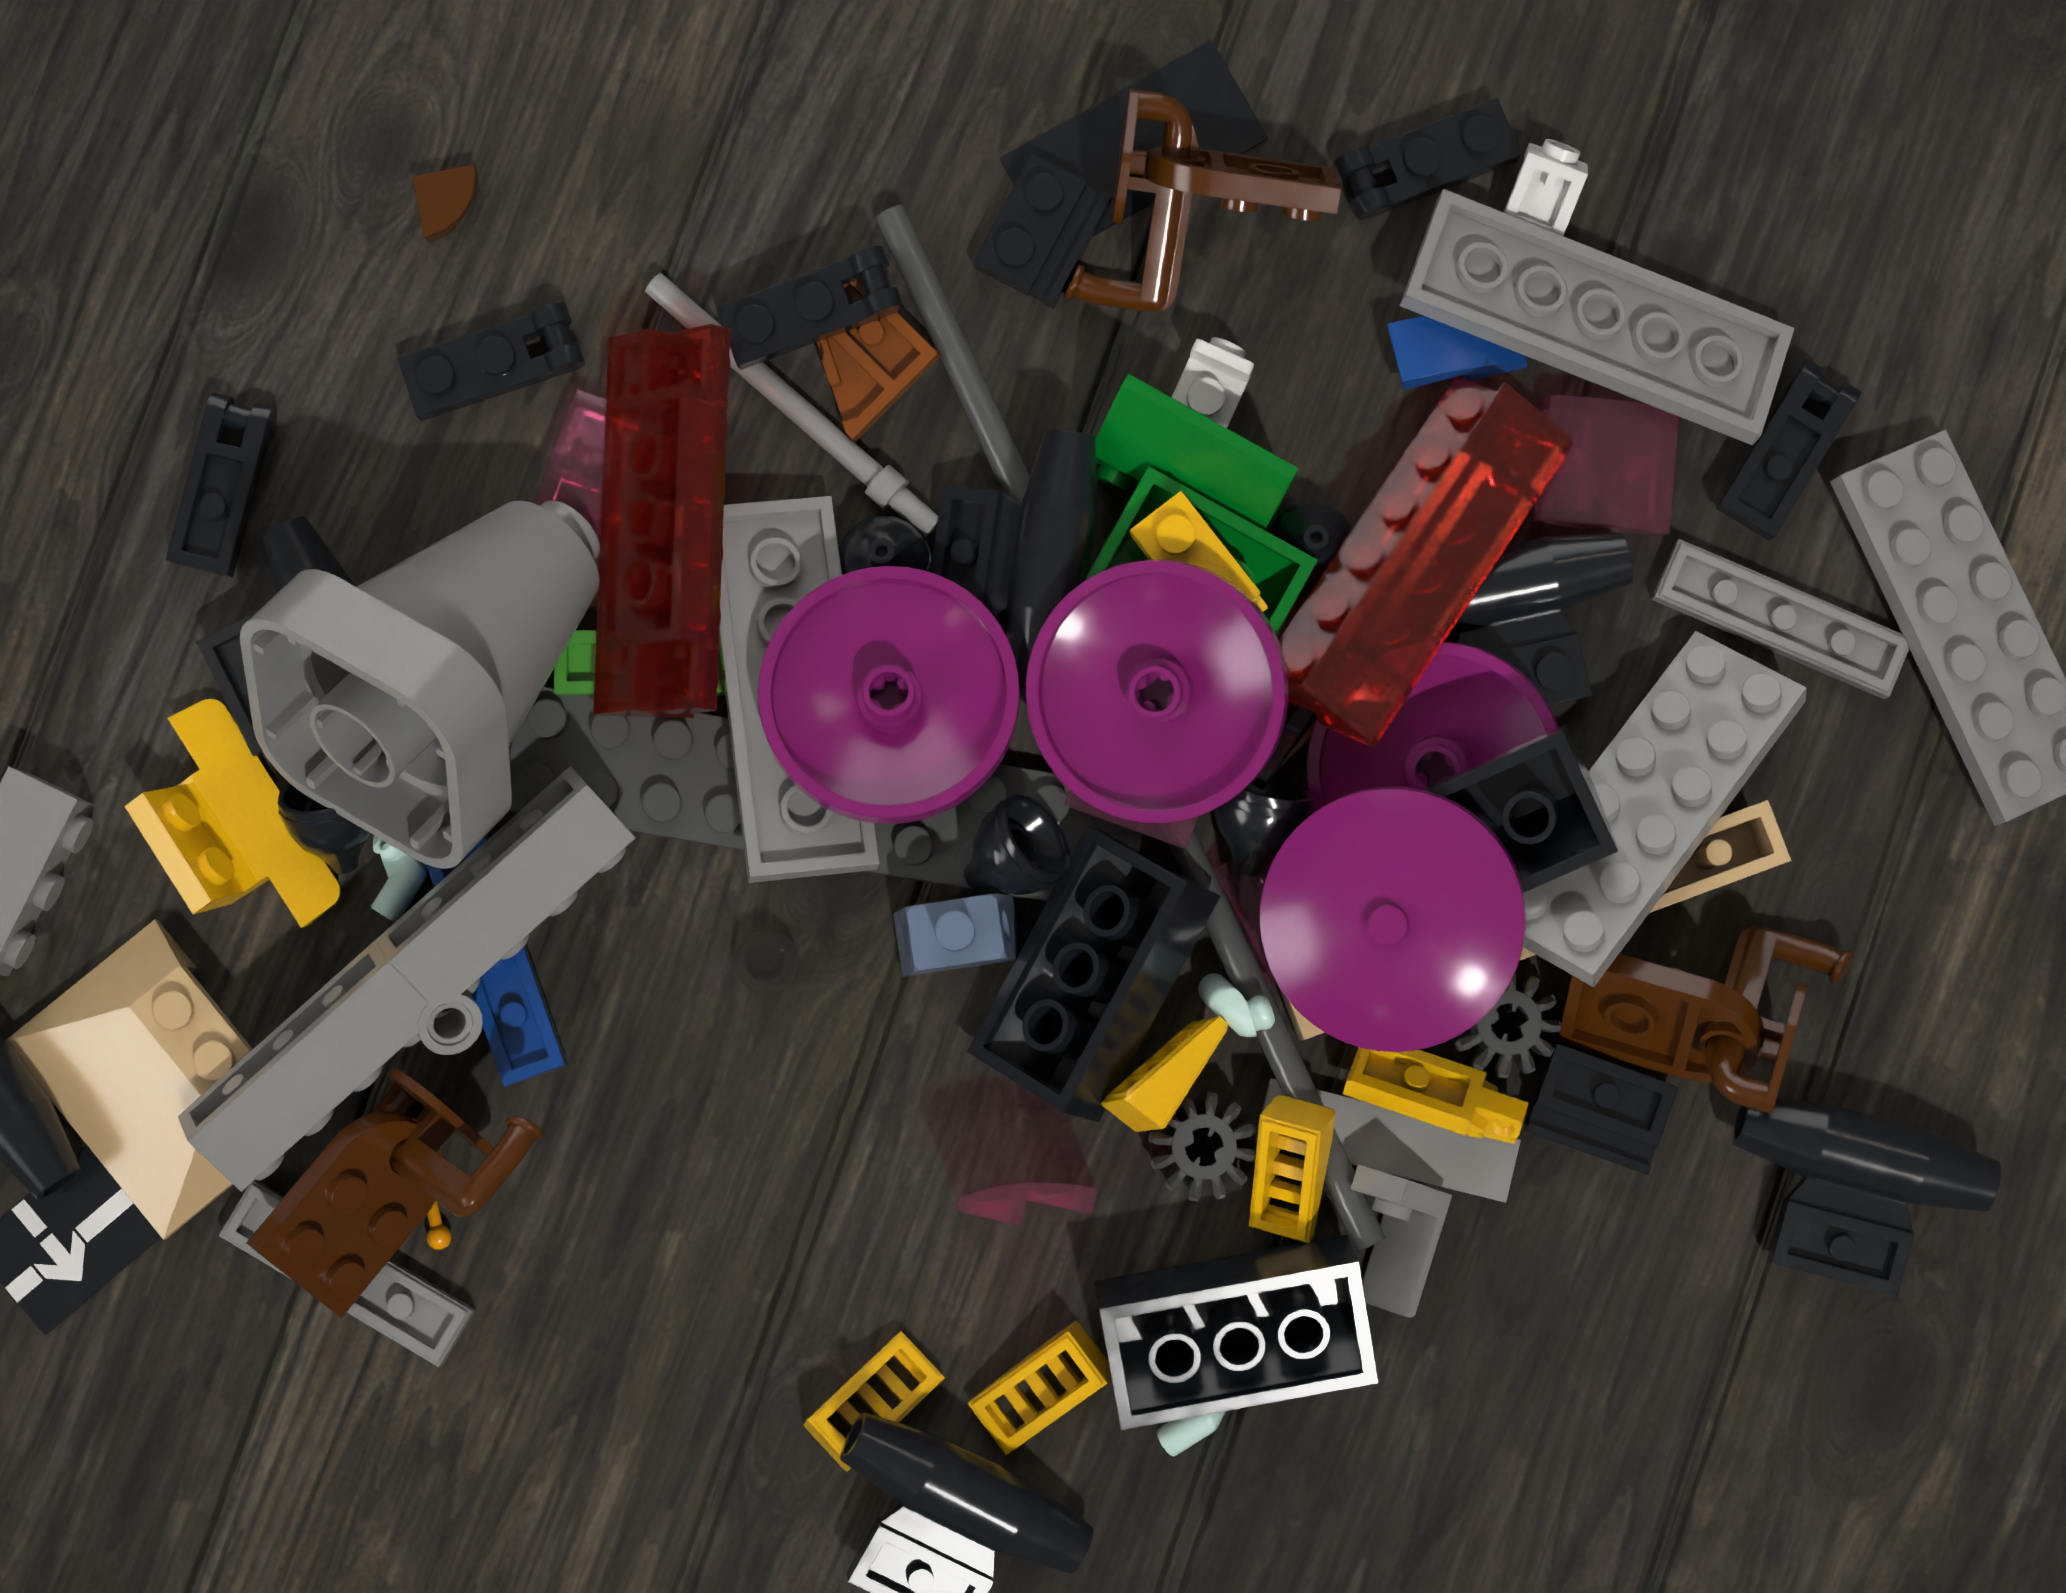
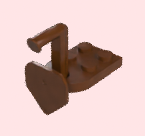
M1130 88L1113 193L1112 223L1122 224L1127 189L1155 193L1142 281L1134 282L1096 276L1085 272V267L1079 264L1075 268L1063 296L1068 300L1074 297L1097 305L1146 312H1161L1168 309L1173 304L1177 295L1192 194L1220 198L1219 206L1229 210L1256 212L1258 203L1283 207V215L1289 218L1304 221H1320L1322 212L1337 214L1341 186L1334 168L1199 149L1192 119L1182 103L1175 97L1163 93ZM1137 119L1166 123L1162 147L1151 148L1148 152L1145 174L1147 151L1133 149Z
M1749 927L1743 930L1738 937L1725 985L1708 978L1687 973L1678 968L1661 966L1619 953L1595 987L1572 975L1558 1043L1683 1079L1713 1082L1716 1089L1728 1100L1745 1107L1772 1114L1808 984L1798 982L1786 1024L1762 1018L1757 1008L1771 958L1823 973L1829 976L1830 982L1835 985L1847 973L1853 961L1854 953L1850 949L1841 951L1819 941L1768 927ZM1760 1047L1762 1049L1759 1059L1774 1063L1769 1082L1744 1076L1756 1063Z
M393 1067L388 1072V1076L394 1085L381 1099L373 1113L351 1122L331 1140L246 1244L342 1318L428 1214L435 1201L460 1218L468 1217L481 1210L519 1165L534 1141H539L543 1137V1131L540 1127L523 1117L509 1116L506 1120L507 1130L496 1146L493 1147L438 1098L402 1071ZM416 1102L424 1108L415 1118L419 1124L405 1116ZM453 1132L486 1156L471 1176L464 1173L442 1155L440 1147Z

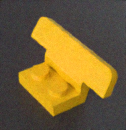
M205 699L168 717L167 719L200 770L190 775L177 786L143 792L127 804L125 808L192 914L233 904L268 880H271L301 928L310 926L334 908L341 897V889L337 880L324 860L304 851L289 835L278 813L277 802L280 791L259 758L252 756L226 706L218 700Z

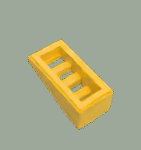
M1220 1016L1192 1021L1113 1089L1102 1101V1106L1135 1132L1166 1128L1227 1032L1229 1024Z
M1278 1095L1273 1098L1260 1114L1249 1227L1305 1243H1310L1313 1239L1333 1138L1336 1113L1334 1109ZM1280 1149L1304 1155L1305 1160L1279 1154ZM1275 1174L1301 1181L1302 1186L1275 1179ZM1271 1197L1300 1205L1299 1212L1271 1205Z
M1074 1321L978 1393L967 1404L1005 1455H1008L1105 1386L1111 1378L1109 1362L1078 1321ZM1064 1350L1068 1352L1085 1375L1083 1379H1079L1061 1354ZM1047 1364L1066 1389V1392L1059 1396L1039 1368ZM1025 1380L1045 1408L1037 1412L1017 1385L1018 1383ZM1003 1394L1025 1422L1018 1428L1014 1426L996 1401Z
M900 1331L809 1417L803 1425L833 1459L848 1472L851 1467L840 1460L846 1438L828 1420L830 1416L837 1412L852 1428L860 1414L847 1400L856 1393L876 1416L899 1423L945 1377ZM893 1356L920 1383L912 1392L886 1365ZM874 1374L901 1402L893 1410L867 1383Z

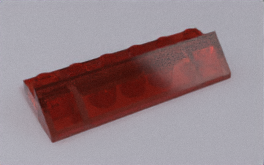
M707 324L672 333L649 328L608 338L599 559L600 582L598 589L593 714L694 718V713L716 711L719 684L718 653L719 626L721 622L723 516L726 493L725 462L726 436L728 432L730 328Z
M1455 377L1279 639L1287 667L1288 701L1315 712L1322 726L1375 748L1573 447L1572 438L1506 382L1502 384L1497 392Z

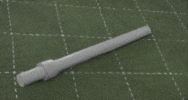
M659 273L650 281L645 292L866 485L865 494L883 510L891 507L904 520L912 524L925 538H928L937 529L938 515L906 488L909 481L891 465L883 468L764 362L740 370L734 360L724 328L662 273Z

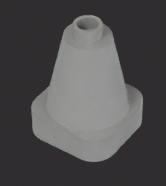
M511 501L357 587L333 574L321 570L308 569L298 573L242 626L240 631V645L253 730L257 742L267 759L300 792L327 808L335 809L336 813L419 862L442 869L458 865L511 808L512 791L509 746L599 589V573L594 560L599 555L600 544L595 531L580 513L562 502L546 501L539 506L527 501Z

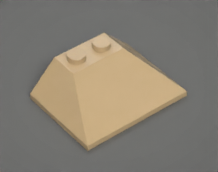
M154 919L11 1035L8 1040L49 1099L161 1238L166 1240L233 1185L187 1141L178 1116L253 1048L193 976L192 973L197 970V967L162 924Z

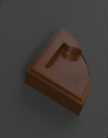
M474 164L412 177L423 234L427 242L438 240L450 234L468 212L478 192V171Z

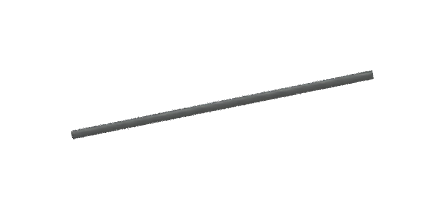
M904 205L888 208L875 218L934 346L940 355L941 361L1002 492L1010 494L1011 497L1022 503L1030 478L1027 468ZM1191 820L1157 823L1179 872L1221 896L1205 927L1232 985L1243 995L1246 1001L1254 996L1262 995L1270 1002L1275 1022L1270 1029L1256 1031V1037L1283 1095L1324 1106ZM1334 1128L1324 1183L1356 1251H1360L1384 1240L1386 1237L1373 1210H1371L1372 1207L1366 1195L1350 1189L1355 1171Z

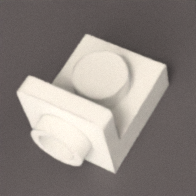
M1545 139L1542 147L1529 143L1524 154L1523 164L1503 213L1563 236L1588 176L1587 164L1578 160L1581 152L1569 145L1551 139Z
M1213 337L1210 343L1196 339L1191 349L1189 360L1171 398L1228 428L1251 377L1254 363L1244 359L1246 352L1241 347L1227 340Z

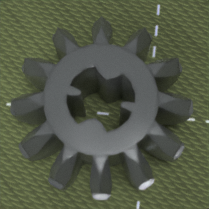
M1514 973L1509 986L1500 1000L1488 1014L1470 1028L1471 1034L1461 1037L1454 1042L1457 1051L1468 1050L1475 1045L1480 1047L1472 1059V1068L1483 1070L1493 1055H1495L1494 1070L1496 1077L1508 1078L1512 1067V1056L1518 1068L1524 1074H1528L1535 1070L1534 1060L1528 1050L1529 1048L1544 1057H1550L1553 1054L1554 1048L1551 1044L1539 1036L1541 1032L1553 1033L1561 1031V1022L1557 1020H1542L1540 1012L1551 1009L1556 1005L1557 1001L1553 995L1541 997L1535 1002L1531 999L1540 983L1537 977L1529 976L1522 982L1518 991H1516V974ZM1500 1005H1504V1013L1516 1012L1520 1021L1512 1026L1514 1038L1510 1041H1507V1034L1495 1035L1491 1028V1024L1499 1019L1496 1009Z
M1207 1092L1205 1095L1203 1114H1197L1194 1100L1190 1094H1187L1180 1104L1186 1118L1180 1121L1175 1114L1168 1123L1169 1126L1174 1128L1171 1136L1160 1132H1150L1148 1136L1149 1142L1156 1145H1169L1170 1153L1152 1158L1150 1160L1151 1167L1153 1169H1162L1172 1163L1177 1166L1164 1183V1186L1170 1191L1179 1187L1186 1175L1191 1176L1188 1187V1199L1191 1201H1199L1202 1194L1203 1180H1209L1211 1191L1216 1199L1225 1198L1226 1189L1220 1175L1226 1173L1234 1182L1243 1185L1247 1181V1176L1244 1172L1233 1166L1232 1163L1235 1157L1245 1161H1255L1256 1159L1255 1150L1237 1148L1236 1140L1255 1134L1254 1125L1243 1124L1233 1130L1229 1127V1124L1241 1111V1106L1236 1102L1228 1105L1219 1118L1214 1116L1218 1104V1095L1213 1092ZM1198 1128H1206L1205 1135L1209 1137L1215 1132L1220 1142V1146L1211 1151L1213 1161L1205 1165H1199L1200 1157L1194 1156L1192 1161H1190L1185 1150L1186 1146L1194 1142L1192 1132Z

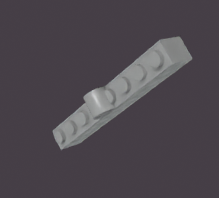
M571 766L568 767L178 1116L187 1141L242 1192L254 1180H262L271 1175L283 1161L284 1153L304 1135L311 1136L320 1131L331 1119L334 1108L353 1091L359 1092L370 1086L380 1075L383 1064L402 1047H411L421 1040L429 1050L442 1055H453L468 1049L479 1037L483 1024L480 1008L471 996L478 987L481 976L500 959L506 960L516 955L527 943L529 933L548 916H556L565 911L576 899L578 889L597 872L603 873L614 867L622 859L626 852V846L635 839V836ZM451 1008L446 1015L435 1018L442 1010Z

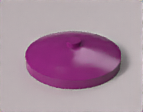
M1172 560L1130 562L1112 567L1085 580L1069 592L1048 616L1034 643L1028 663L1026 677L1028 718L1038 748L1047 764L1066 787L1079 798L1103 812L1131 821L1143 823L1178 822L1208 813L1233 799L1256 779L1268 763L1281 737L1288 708L1289 684L1287 667L1280 643L1268 619L1247 594L1232 582L1203 567Z
M882 566L855 570L827 581L808 593L787 613L776 628L767 646L759 674L758 702L762 726L769 747L786 776L799 790L824 808L839 815L869 823L897 824L923 820L941 814L969 798L990 778L1003 760L1012 741L1019 713V678L1015 657L1002 627L993 614L969 591L953 581L931 572L909 567Z
M1426 641L1396 647L1367 661L1349 674L1338 685L1322 708L1313 728L1307 756L1308 791L1314 796L1312 801L1313 811L1315 813L1326 804L1342 796L1370 788L1393 786L1422 790L1558 729V723L1546 699L1537 687L1516 667L1493 653L1471 645L1449 641Z
M1389 786L1356 791L1326 804L1310 815L1292 832L1276 854L1266 877L1260 904V930L1265 957L1272 975L1288 1001L1309 1022L1328 1035L1345 1043L1375 1051L1402 1052L1429 1048L1444 1043L1474 1026L1488 1014L1509 986L1518 967L1526 935L1527 915L1522 883L1514 862L1496 834L1481 819L1460 804L1444 796L1410 787Z

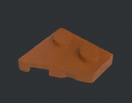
M861 279L845 285L851 304L867 297ZM897 312L817 342L822 363L840 411L845 433L854 442L940 358L938 352Z

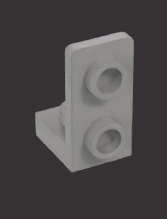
M1358 1164L1350 1189L1375 1197L1371 1210L1384 1214L1380 1227L1386 1237L1384 1240L1374 1244L1362 1282L1365 1303L1412 1318L1415 1316L1452 1195Z

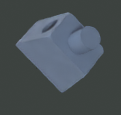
M996 893L904 907L893 914L902 977L1014 961L1021 951L1013 896Z

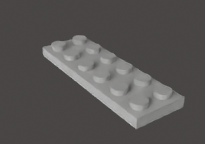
M1443 189L1437 199L1399 305L1750 445H1753L1762 434L1795 329Z
M1945 429L1862 465L1830 481L1994 826L2010 821L2065 795L2066 678L1947 430Z
M823 496L705 506L704 522L748 883L877 870L880 863L874 823L858 821L839 815L819 805L799 790L777 763L765 736L759 712V674L767 646L776 628L787 613L808 593L823 583L842 575L832 497Z
M1695 631L1589 770L1590 777L1617 844L1618 852L1524 892L1527 919L1523 947L1588 985L1595 987L1806 702L1807 688Z

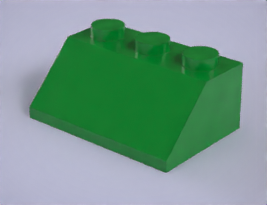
M1130 374L1127 375L1096 437L1097 481L1111 490L1123 495L1127 494L1129 488L1135 491L1148 467H1151L1265 531L1285 499L1299 469Z
M1148 467L1086 579L1115 566L1149 560L1133 540L1129 531L1182 491L1261 592L1260 597L1268 606V609L1263 614L1268 619L1275 634H1277L1318 560L1157 470Z

